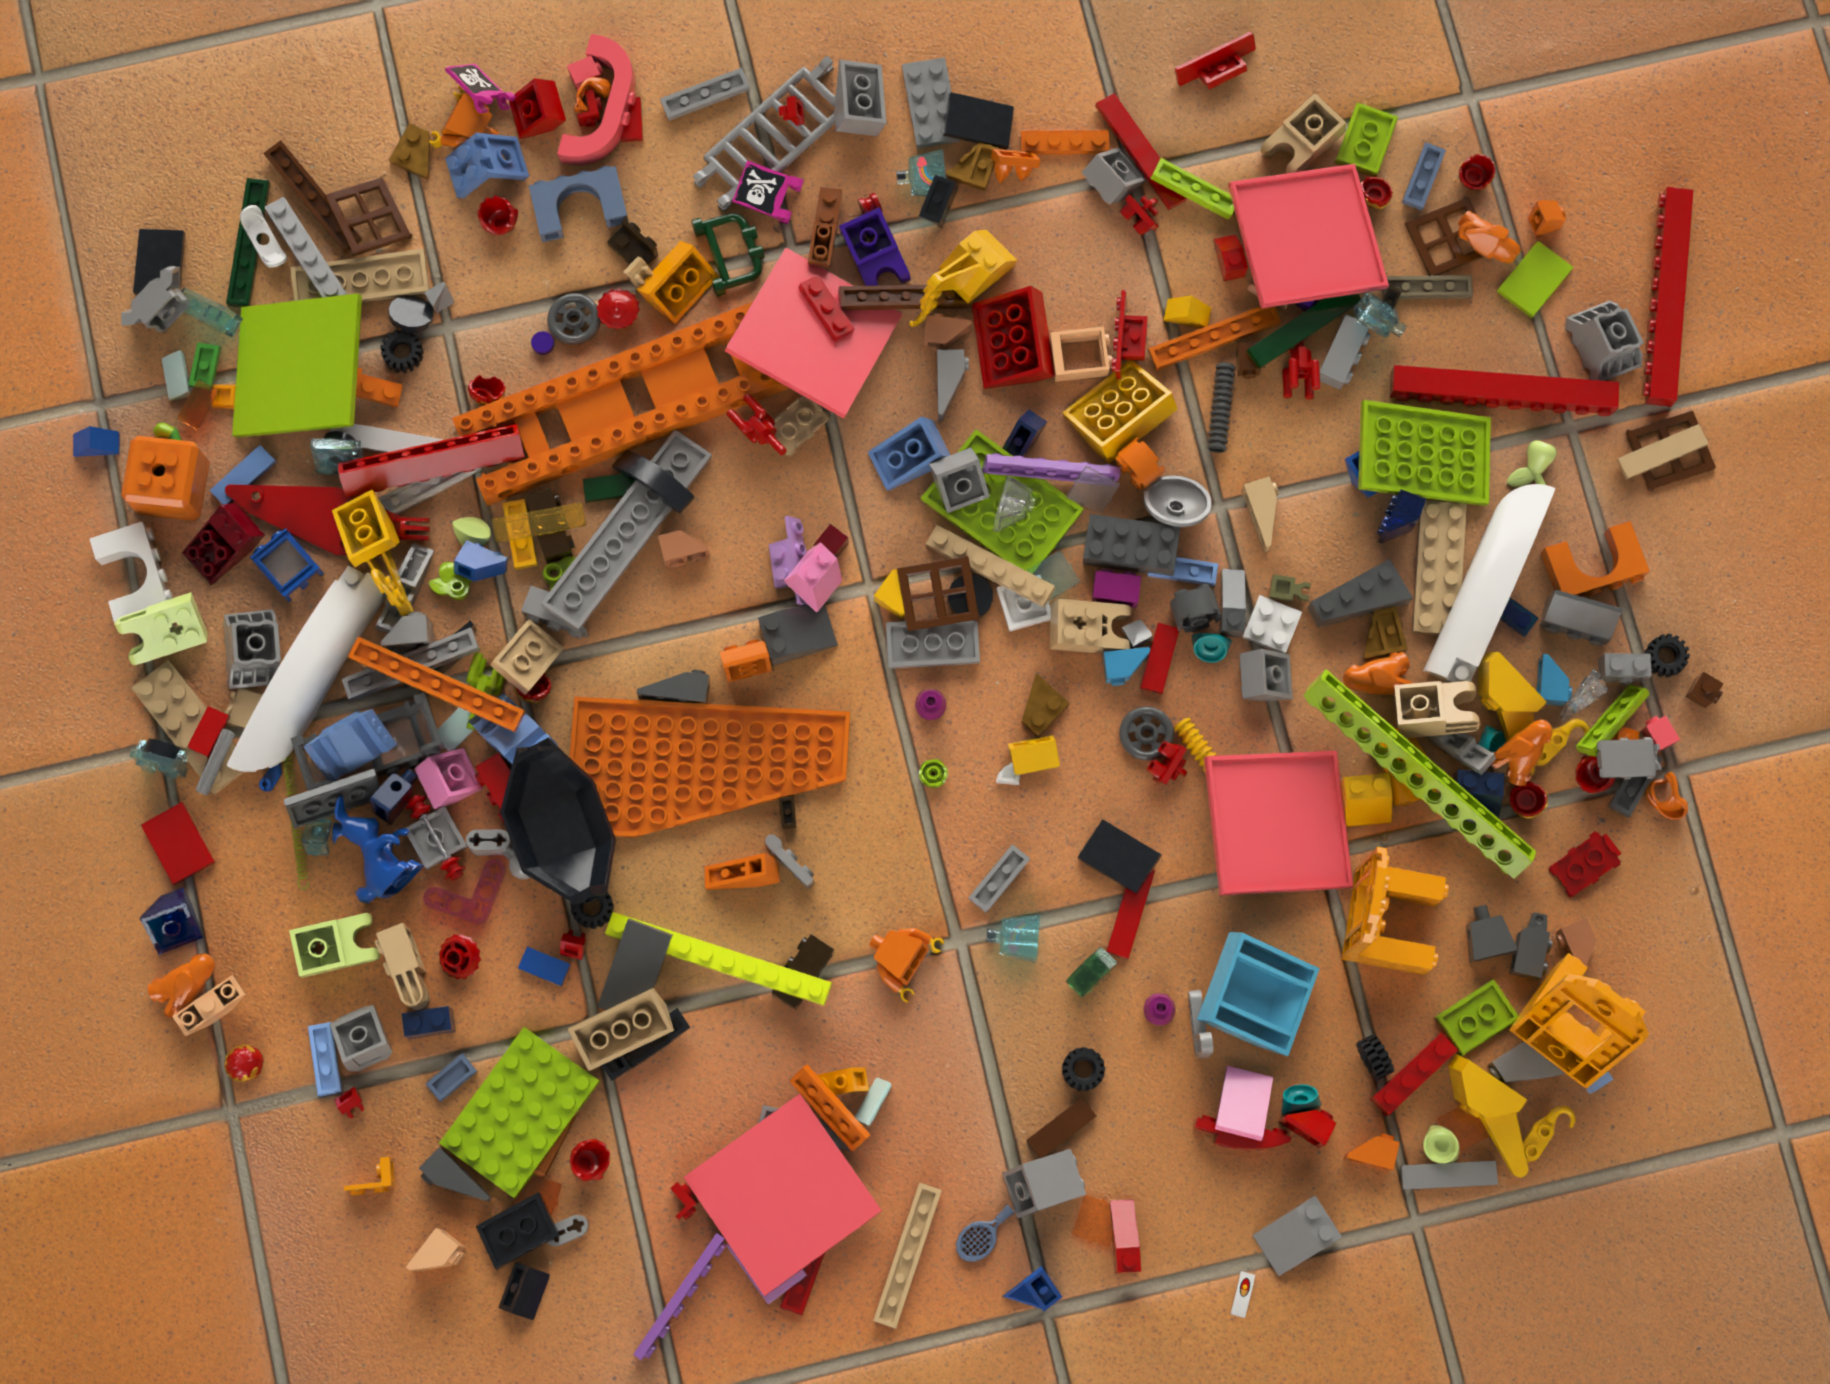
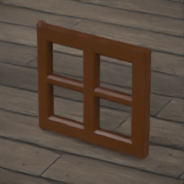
M383 177L325 195V200L353 257L410 239L413 236L409 232ZM378 189L386 207L369 212L361 194ZM355 196L363 214L345 219L337 202ZM391 215L399 232L382 238L373 220ZM368 223L376 240L358 245L350 228Z
M1464 197L1463 200L1405 222V226L1429 276H1437L1483 258L1476 251L1463 255L1456 240L1459 237L1458 231L1452 232L1445 217L1463 209L1465 212L1471 211L1477 214L1469 197ZM1436 220L1444 237L1425 244L1417 227ZM1447 242L1455 259L1435 266L1428 249Z
M1689 411L1633 430L1628 429L1626 430V435L1634 452L1642 448L1639 437L1658 432L1662 440L1670 436L1667 428L1686 422L1690 428L1697 425L1698 422L1694 412ZM1708 446L1698 450L1703 462L1702 464L1683 469L1678 458L1670 461L1674 473L1655 479L1651 470L1642 473L1648 490L1653 491L1655 488L1714 470L1716 466Z
M964 555L962 558L897 568L908 632L969 621H979L970 562L967 555ZM961 567L964 587L942 590L939 571ZM930 572L933 592L911 595L908 576ZM965 593L969 612L947 616L943 596ZM934 598L937 617L915 621L912 602Z

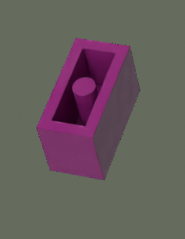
M1100 569V571L1095 572L1092 602L1124 604L1137 608L1141 576H1136V573L1125 571L1123 574L1113 573L1114 571L1111 569Z

